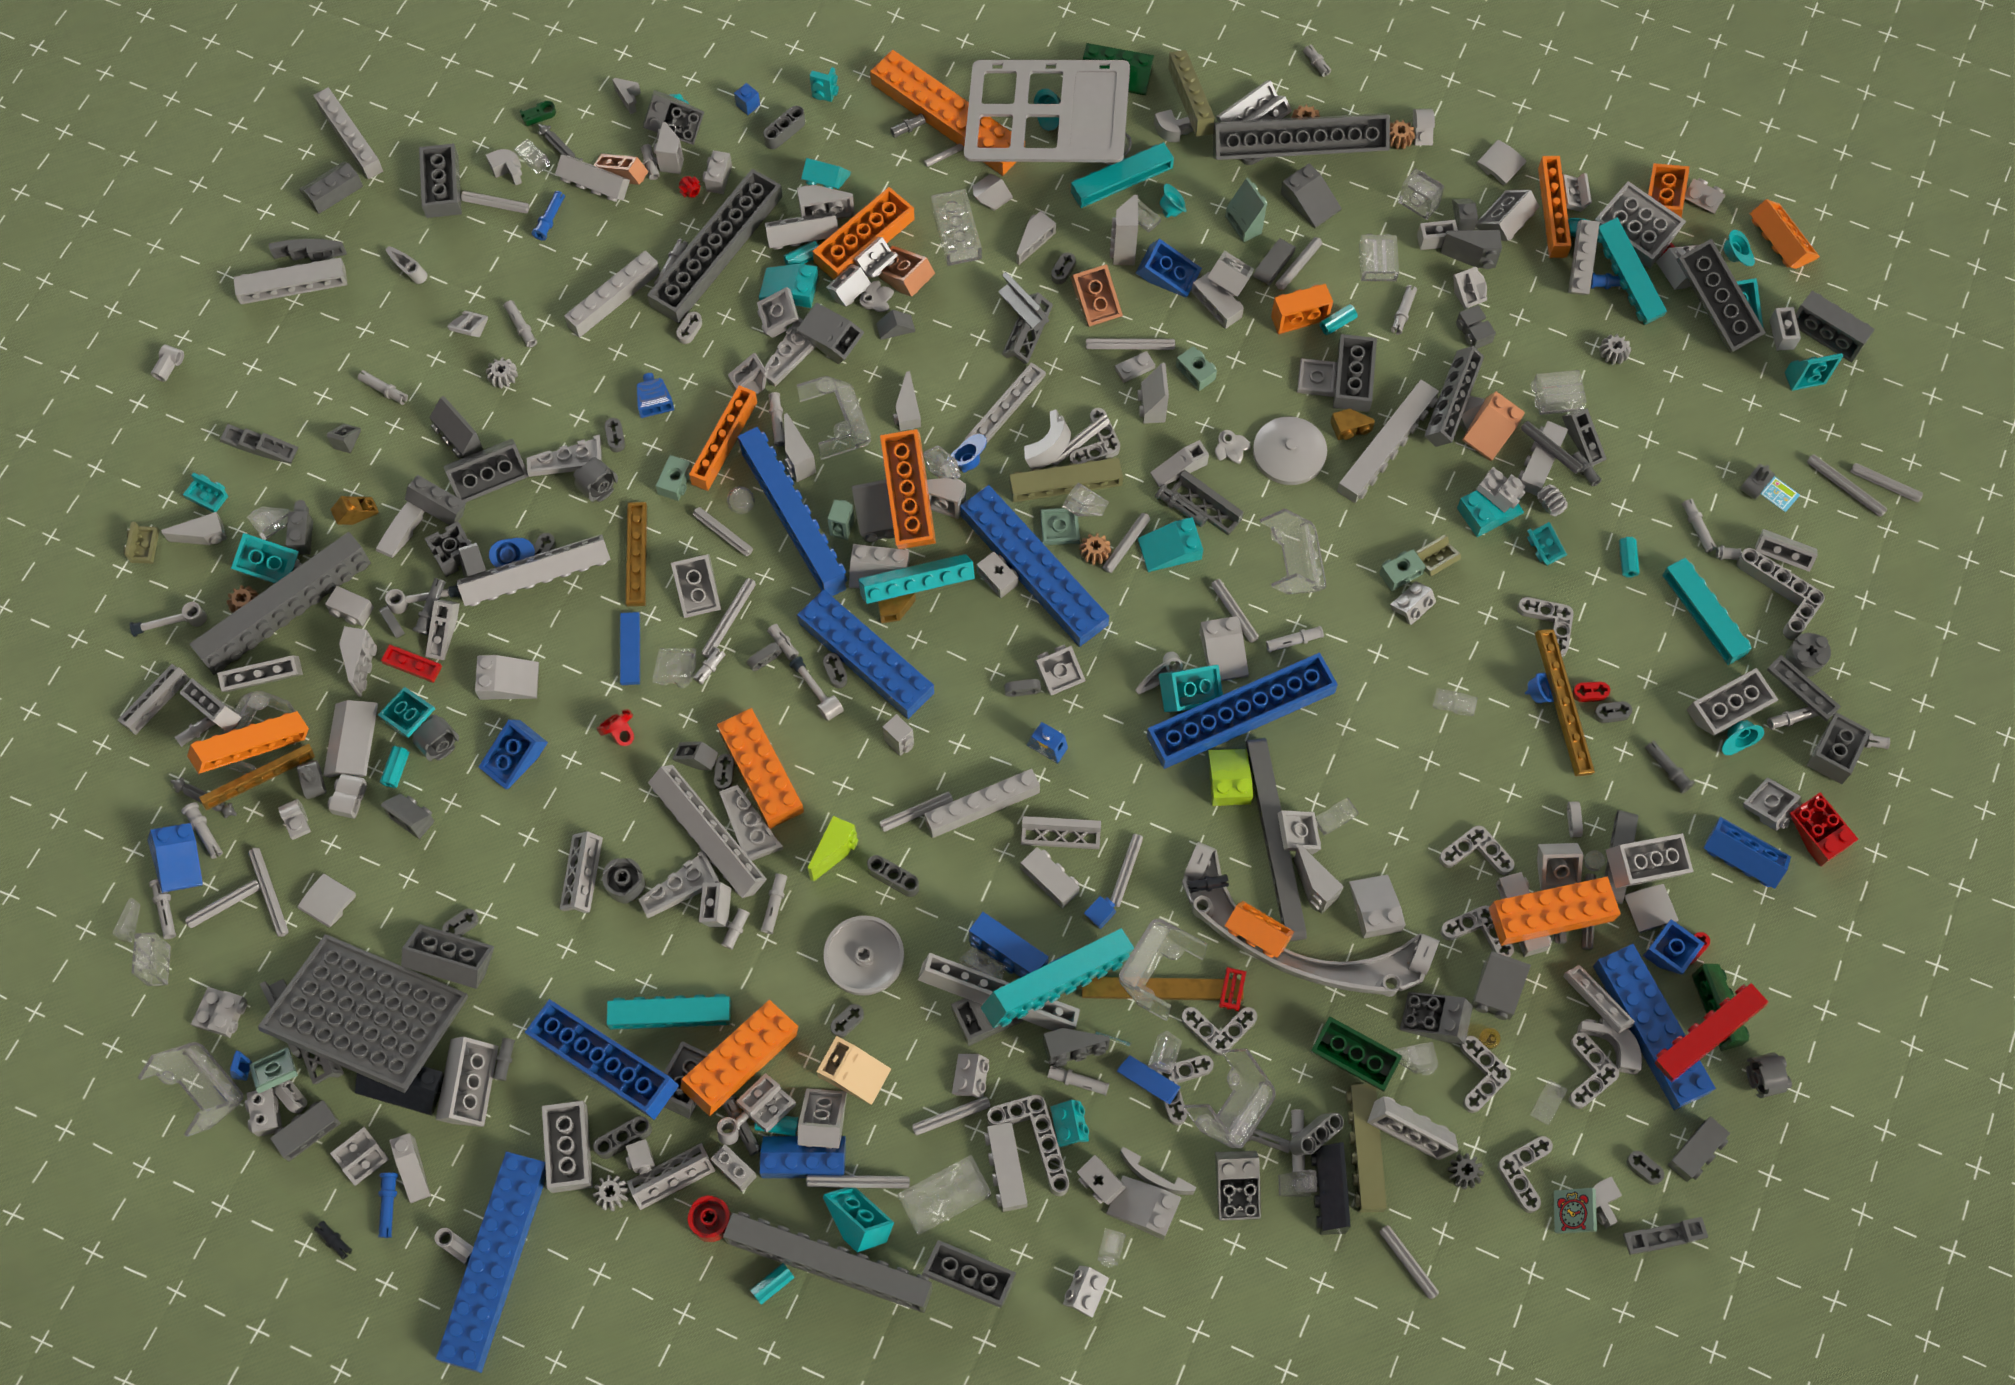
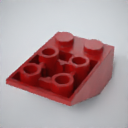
M1821 792L1789 813L1808 852L1820 867L1859 840Z

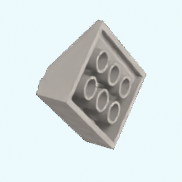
M1629 181L1595 219V221L1600 222V226L1618 217L1641 263L1649 269L1659 259L1686 223L1680 216Z

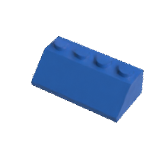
M1722 817L1718 819L1704 845V849H1706L1708 854L1720 857L1727 865L1741 869L1745 875L1753 876L1760 880V883L1764 886H1771L1774 889L1787 872L1791 856Z
M763 1136L760 1153V1175L762 1178H807V1175H845L846 1136H841L839 1148L831 1149L798 1145V1136Z

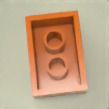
M1653 163L1648 195L1682 218L1690 166Z
M1326 284L1314 285L1304 290L1299 289L1293 293L1281 294L1274 298L1271 318L1278 334L1317 324L1330 316L1333 300Z
M1241 901L1236 905L1225 924V927L1229 928V933L1237 937L1239 935L1246 939L1245 942L1253 947L1257 945L1263 949L1262 952L1271 958L1274 956L1277 958L1284 951L1294 934L1293 930L1245 901Z

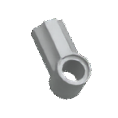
M163 345L159 351V360L150 374L159 381H166L175 365L179 366L182 363L184 352L172 346Z
M439 1229L435 1234L436 1244L466 1265L469 1262L473 1246L450 1229ZM450 1234V1241L442 1244V1238Z

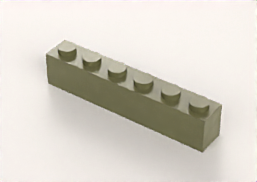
M1187 51L1169 52L1168 69L1196 137L1213 134L1215 117Z
M1112 457L1100 461L1090 460L1081 464L1071 463L1061 467L1052 466L1049 469H1034L1029 472L1019 471L1010 474L1009 477L1013 503L1122 486L1123 482L1119 458Z
M1370 1084L1351 1085L1348 1089L1349 1091H1346V1103L1350 1104L1347 1120L1348 1124L1352 1126V1132H1349L1350 1145L1353 1144L1354 1150L1351 1153V1164L1355 1165V1173L1352 1175L1353 1186H1357V1194H1354L1355 1207H1358L1359 1213L1384 1212L1387 1206L1380 1129L1367 1123L1374 1102L1377 1100L1376 1087Z

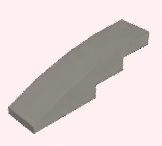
M407 501L376 547V551L393 558L413 536V530L423 520V513L425 511Z

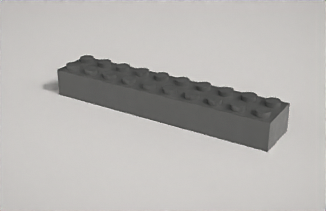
M1386 113L1214 122L1213 158L1216 160L1390 150V115Z
M751 169L648 293L647 297L650 307L680 323L783 197L781 185Z
M347 532L191 642L190 646L212 674L215 675L223 671L233 661L240 659L248 650L254 649L265 638L271 637L279 628L288 625L296 616L302 615L310 606L319 603L324 596L332 593L336 586L350 581L355 574L364 571L371 562L361 545L350 532Z
M743 1212L738 1214L732 1213L723 1236L727 1244L925 1313L933 1290L932 1282L929 1281L928 1277L917 1274V1277L912 1276L908 1270L897 1267V1270L892 1269L884 1261L877 1260V1263L872 1262L864 1254L857 1253V1256L849 1253L850 1250L844 1247L832 1248L829 1246L830 1243L824 1240L812 1241L809 1239L810 1236L804 1233L792 1234L789 1232L790 1229L784 1226L772 1227L770 1222L760 1218L758 1221L750 1218V1215Z

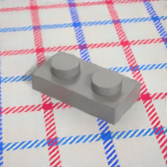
M1147 351L1115 365V370L1123 383L1155 369V363Z

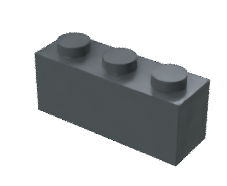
M419 475L407 486L405 500L449 526L462 518L466 502Z
M324 1100L317 1101L309 1107L307 1112L295 1116L289 1125L276 1130L274 1136L270 1139L282 1157L287 1161H291L340 1125L341 1122Z
M1710 1116L1673 1157L1668 1166L1686 1182L1692 1178L1696 1180L1703 1172L1701 1167L1705 1163L1709 1165L1716 1157L1713 1154L1716 1149L1721 1150L1728 1143L1726 1138L1730 1132Z

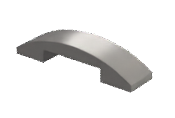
M1122 1147L1120 1152L1122 1159L1132 1172L1144 1182L1173 1194H1194L1196 1187L1179 1177L1175 1184L1140 1166L1141 1156Z

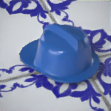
M982 434L970 436L951 453L949 462L954 466H958L963 473L974 469L980 463V453L986 447L987 438Z
M524 538L497 541L491 546L489 551V559L495 567L535 555L533 544Z
M1538 673L1536 677L1528 682V690L1525 692V695H1530L1536 703L1554 702L1546 673Z

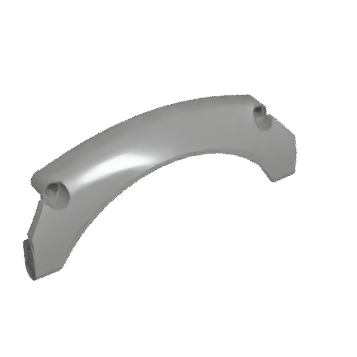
M1198 842L1182 881L1189 902L1193 905L1192 912L1194 916L1200 918L1226 940L1249 955L1280 971L1333 988L1381 994L1388 997L1394 996L1398 990L1403 991L1423 982L1440 940L1420 933L1393 951L1359 961H1324L1294 953L1286 948L1277 958L1275 956L1271 958L1262 952V948L1257 945L1253 947L1245 942L1246 939L1239 935L1237 937L1228 932L1229 928L1225 927V924L1235 909L1236 904L1226 887L1215 888L1210 892L1204 890L1189 893L1187 881L1203 879L1204 876L1215 877L1222 875L1215 848ZM1197 905H1204L1207 907V909L1199 910L1197 908ZM1386 982L1394 984L1395 988L1389 989L1386 986Z

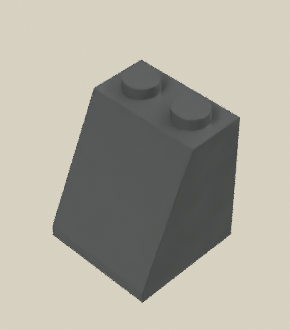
M887 480L852 486L860 535L865 542H875L883 538H894Z
M1492 951L1484 962L1471 1005L1478 1012H1489L1495 1014V1017L1498 1019L1510 1020L1514 1015L1531 965Z

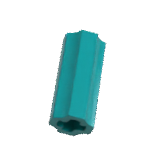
M812 241L783 255L785 264H805L813 260L812 251L818 247L817 242Z
M1349 304L1319 322V326L1327 336L1356 319L1358 315L1355 308Z
M1633 537L1622 538L1619 540L1622 575L1625 577L1638 576L1640 571L1637 541Z
M397 746L392 747L380 779L382 785L394 789L397 788L410 753L407 749Z
M784 1116L768 1132L796 1136L799 1119L798 1117ZM755 1123V1130L764 1131Z
M782 1263L752 1287L750 1291L762 1305L795 1277L787 1266Z

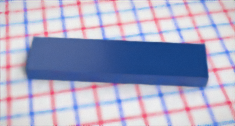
M639 612L620 613L621 685L640 684Z

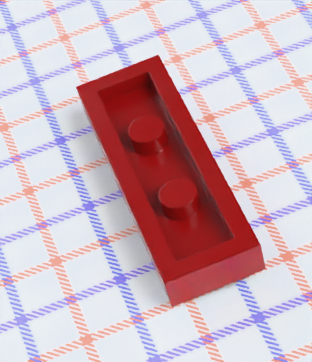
M390 644L381 659V662L385 665L432 683L435 682L442 668L440 663Z

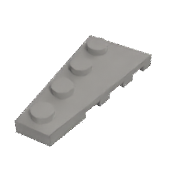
M799 316V320L795 321L791 328L789 327L783 341L779 343L775 354L771 356L765 366L767 371L766 380L774 387L816 347L796 331L803 321Z
M600 434L593 436L594 439L585 441V439L577 441L578 444L570 447L565 445L559 447L560 449L554 452L549 450L528 457V476L573 472L585 465L592 457L602 461Z
M738 785L719 792L738 843L751 861L783 849V846L775 838L772 831L764 823Z
M701 850L697 853V857L693 860H688L679 871L670 874L666 881L656 885L638 899L647 918L701 893L703 883L719 882L705 852Z

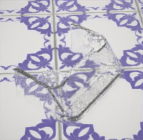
M823 376L797 384L800 402L835 392L845 421L839 422L834 426L835 438L818 443L821 460L864 447L870 443V430L854 388L849 382Z
M1285 508L1260 519V523L1271 528L1272 540L1282 546L1287 576L1271 583V586L1288 595L1317 592L1325 589V573L1314 524Z
M263 691L245 693L239 698L233 709L242 717L233 729L238 730L247 727L256 711L265 708L267 705L286 713L296 711L289 701ZM222 728V730H221V732H220L219 735H222V734H225V733H228V732ZM244 761L225 765L245 774L256 770L254 765Z
M1154 919L1148 925L1121 969L1119 982L1137 1005L1167 1021L1171 1004L1156 997L1154 992L1145 985L1163 956L1171 960H1177L1186 951L1203 960L1208 944L1163 919Z
M191 1042L151 1055L138 1076L142 1080L157 1075L164 1084L172 1085L179 1083L201 1109V1111L196 1113L192 1123L184 1133L186 1137L212 1128L234 1110L243 1099L242 1091L208 1050L197 1042Z
M1247 1048L1222 1051L1223 1056L1232 1067L1227 1075V1082L1232 1093L1217 1114L1210 1104L1185 1105L1184 1107L1187 1114L1203 1134L1231 1148H1242L1246 1144L1276 1096L1274 1086Z

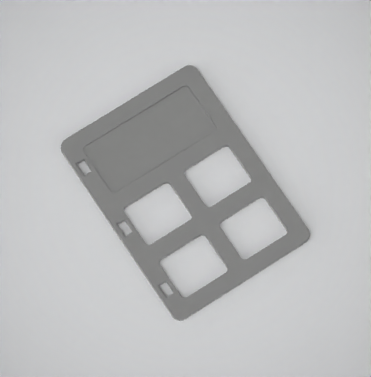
M1125 60L975 61L972 66L964 146L965 159L978 162L1122 161L1124 158L1130 75L1129 62ZM993 65H1003L1002 69H993ZM1046 65H1056V69H1046ZM1099 66H1110V69H1100ZM985 74H1017L1013 104L982 103ZM1031 74H1063L1061 102L1059 104H1029L1028 96ZM981 117L1013 118L1009 148L977 147ZM1028 117L1059 118L1056 148L1024 147L1026 119Z

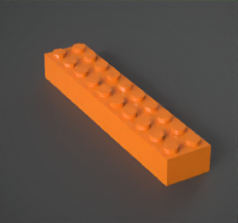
M894 50L889 52L870 71L871 84L916 116L921 113L926 123L956 144L965 146L968 101ZM981 117L977 147L1009 148L1012 132L991 117ZM1016 162L983 163L1003 176Z

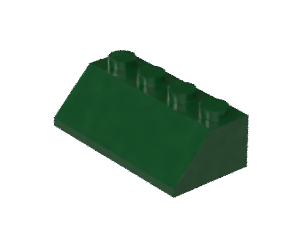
M1086 43L1083 60L1128 61L1130 64L1128 92L1146 96L1153 69L1154 55ZM1099 66L1100 69H1110V66Z
M1702 964L1691 975L1706 1014L1711 1010L1716 1012L1721 1008L1719 1004L1727 997L1730 999L1734 997L1732 989L1727 985L1726 973L1721 969L1720 964ZM1742 1025L1718 1045L1720 1051L1746 1044L1749 1041L1748 1029Z
M1330 1016L1310 1051L1383 1092L1402 1058V1055Z

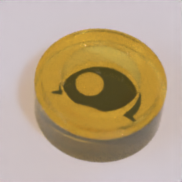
M1493 1028L1484 1029L1479 1036V1041L1489 1050L1496 1048L1501 1040L1499 1032Z

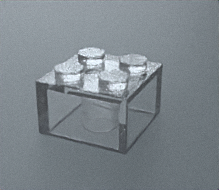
M1415 168L1403 182L1398 203L1428 220L1439 207L1445 186L1429 177L1425 172Z

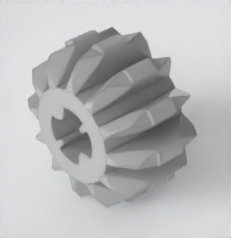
M1618 333L1614 337L1610 334L1601 342L1599 352H1601L1600 358H1606L1605 363L1611 361L1612 365L1616 362L1620 365L1629 357L1631 347H1629L1630 341H1624L1625 336L1620 338Z
M503 357L500 361L494 359V364L489 363V368L486 369L488 381L494 387L499 385L501 389L504 385L509 387V383H515V378L518 377L516 365L510 359L505 361Z
M1554 485L1544 486L1537 493V498L1542 507L1552 516L1560 515L1568 506L1566 498Z
M607 1175L606 1182L603 1178H600L599 1181L602 1185L594 1186L598 1191L593 1193V1197L598 1198L596 1204L598 1206L602 1205V1209L605 1211L609 1206L611 1211H615L616 1204L622 1208L623 1205L620 1201L628 1200L624 1195L629 1193V1189L624 1188L627 1183L624 1180L620 1181L619 1176L612 1179L611 1175ZM611 1189H613L615 1191L614 1196L611 1195V1197H609L607 1192L609 1190L612 1191Z

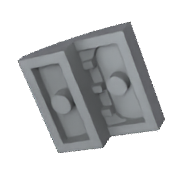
M1497 140L1476 164L1487 175L1492 174L1504 186L1527 161L1513 148Z
M323 874L305 894L298 905V909L330 928L343 915V910L356 898V893Z
M1664 884L1625 895L1639 933L1657 927H1664L1670 919L1675 922L1679 921Z
M766 1073L736 1100L741 1109L766 1133L796 1106L795 1100L786 1094L780 1085Z
M365 1127L330 1153L354 1186L389 1160Z

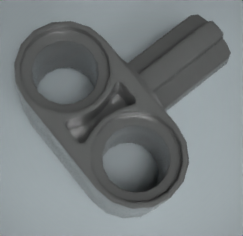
M1759 464L1743 483L1740 490L1756 500L1773 479L1775 473L1769 469V465Z
M317 760L297 765L302 790L307 800L327 793L321 768Z

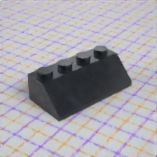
M422 1066L407 1091L403 1093L357 1073L355 1094L432 1116L441 1094L444 1074L441 1071Z
M1344 1142L1321 1146L1314 1154H1311V1165L1315 1166V1174L1312 1176L1313 1187H1317V1195H1314V1206L1318 1208L1319 1216H1316V1228L1320 1229V1235L1346 1234L1351 1227Z

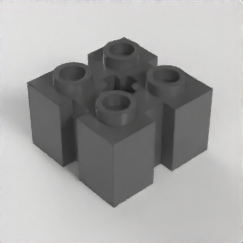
M458 521L446 527L445 533L440 535L436 532L424 538L445 577L459 571L458 566L461 565L458 548L471 545Z

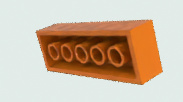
M888 187L812 251L814 263L833 280L836 279L850 264L858 266L854 258L878 237H883L885 242L888 243L915 220L914 207Z
M917 429L880 435L896 546L898 549L935 544L936 539L920 433Z
M750 708L718 723L719 733L769 829L804 813L803 804L753 709Z
M1608 876L1496 900L1488 908L1501 946L1613 922L1621 914Z
M769 999L682 1078L680 1089L706 1114L711 1116L797 1036L798 1025Z

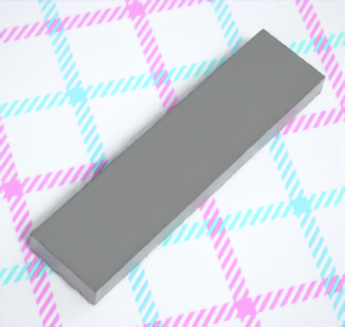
M1580 965L1564 973L1563 977L1618 1034L1634 1025L1635 1021Z

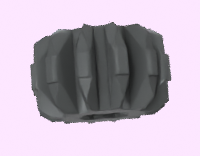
M1466 1153L1464 1158L1458 1154L1456 1156L1457 1160L1452 1159L1450 1161L1452 1166L1448 1167V1171L1454 1174L1450 1175L1449 1179L1457 1180L1454 1184L1456 1187L1462 1183V1189L1465 1190L1468 1185L1473 1189L1475 1183L1479 1184L1482 1181L1480 1176H1483L1484 1172L1478 1169L1483 1165L1482 1163H1475L1477 1160L1476 1156L1470 1160L1469 1153ZM1464 1167L1467 1168V1171H1470L1468 1175L1464 1174L1465 1171L1462 1172Z

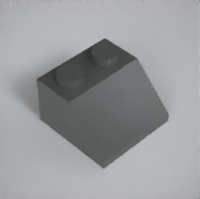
M399 794L380 805L391 820L418 839H421L435 822L431 816L432 812L424 806L422 808L417 806V802L410 796L404 797L402 794Z

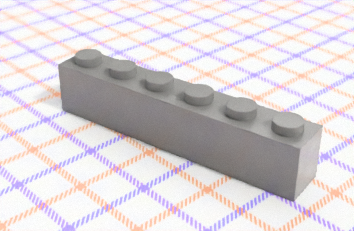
M329 87L314 94L313 96L319 109L367 179L383 172L379 159Z
M647 251L641 253L564 315L568 328L579 338L660 273L657 261Z
M341 258L314 261L302 265L297 264L291 267L259 271L258 273L242 274L234 277L235 295L240 304L348 285L346 268Z
M1029 769L924 813L926 825L932 838L1039 794L1040 784L1033 770Z

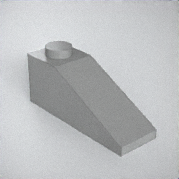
M1042 211L1032 215L1028 221L1016 254V263L1018 265L1056 233V223Z
M910 371L905 374L895 406L896 414H893L895 425L898 424L900 431L921 427V418Z
M217 512L161 530L168 542L211 545L218 544L227 539L223 522Z
M442 599L434 601L425 657L445 660L457 623L460 603Z
M408 1133L389 1140L410 1203L431 1197L415 1137Z

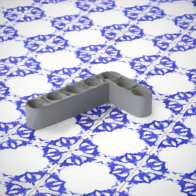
M1745 549L1741 553L1739 560H1737L1739 569L1798 606L1783 629V634L1787 639L1795 640L1804 631L1824 602V594L1755 549Z
M1032 1095L990 1108L987 1114L989 1126L1012 1122L1013 1125L1030 1120L1050 1190L1055 1196L1065 1195L1069 1189V1179L1044 1098L1040 1095ZM1033 1102H1039L1042 1107L1039 1110H1033L1030 1105ZM1013 1108H1020L1022 1113L1019 1116H1014L1011 1114V1110ZM995 1113L1002 1116V1119L998 1122L991 1119V1116ZM1043 1121L1048 1127L1040 1130L1036 1127V1124ZM1045 1141H1050L1054 1146L1052 1149L1046 1150L1042 1144ZM1057 1161L1059 1168L1052 1170L1048 1167V1163ZM1056 1181H1063L1065 1188L1058 1190L1054 1187V1183Z

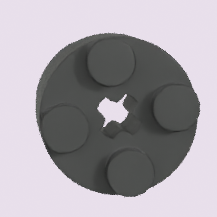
M592 457L573 474L575 477V487L592 502L594 500L600 502L606 499L614 490V482L616 484L618 482L617 474L596 457Z
M1815 633L1800 634L1786 652V659L1806 677L1814 676L1820 672L1831 656V649L1827 638Z
M435 714L430 716L426 722L412 733L413 744L429 761L435 758L441 760L447 757L455 749V741H459V735L444 718L438 717Z
M617 858L610 861L603 870V885L608 895L615 901L626 904L637 899L643 892L646 885L645 878L639 865L630 858Z
M1775 1052L1747 1059V1062H1750V1065L1746 1066L1747 1078L1751 1088H1756L1758 1091L1757 1097L1764 1098L1785 1093L1788 1088L1792 1087L1791 1079L1787 1076L1785 1069L1787 1063L1784 1056H1778Z

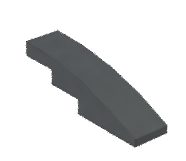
M296 239L269 243V249L274 259L291 255L293 261L310 257L311 262L347 255L346 249L340 241Z
M227 424L220 438V442L237 449L289 464L292 463L298 450L297 446L263 433L261 435L245 428V430H242L230 424Z

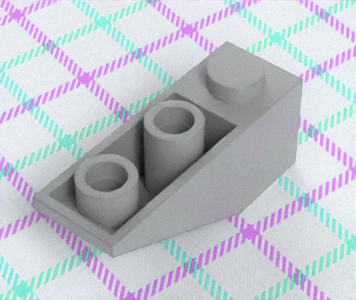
M1198 440L1181 449L1150 472L1160 488L1163 484L1167 485L1179 479L1180 474L1184 470L1191 473L1206 466L1209 453L1201 441Z

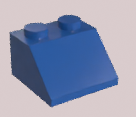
M1670 919L1643 956L1659 968L1682 975L1705 943Z

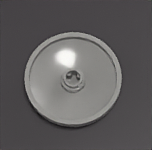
M1280 417L1268 422L1259 430L1254 441L1253 456L1259 470L1270 480L1284 485H1298L1310 481L1322 470L1326 461L1327 445L1320 430L1312 423L1297 417Z
M856 916L843 921L830 933L824 947V964L829 977L840 989L854 995H872L885 990L898 978L904 963V947L899 934L889 923L873 916Z

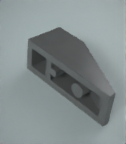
M1588 408L1578 409L1562 416L1568 429V434L1588 463H1592L1594 466L1607 460Z

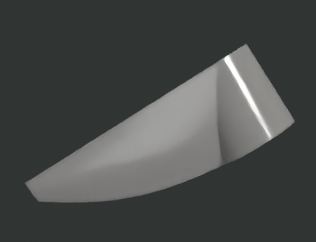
M388 246L386 248L390 258L414 283L421 284L427 279V272L417 261L393 247Z
M1175 652L1166 653L1163 657V663L1158 665L1139 684L1135 691L1141 694L1160 684L1159 674L1182 670L1183 663L1178 654Z

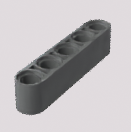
M1622 810L1617 811L1610 848L1634 842L1638 814ZM1607 859L1604 877L1608 876L1616 902L1622 904L1626 887H1615Z

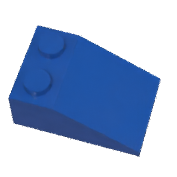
M1159 238L1149 245L1136 274L1153 285L1186 298L1202 268Z
M508 719L479 765V768L508 790L538 759L548 742L521 720Z
M191 823L151 829L147 841L161 892L202 886L196 839Z

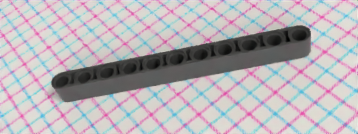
M1266 738L1246 740L1250 771L1281 924L1294 931L1290 941L1304 940L1307 938L1306 927L1290 851L1283 848L1278 819L1281 806Z

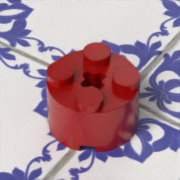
M708 1195L700 1197L692 1204L687 1218L689 1227L696 1237L704 1242H716L723 1238L732 1214L723 1200ZM709 1215L713 1217V1221L711 1223L707 1221V1216Z

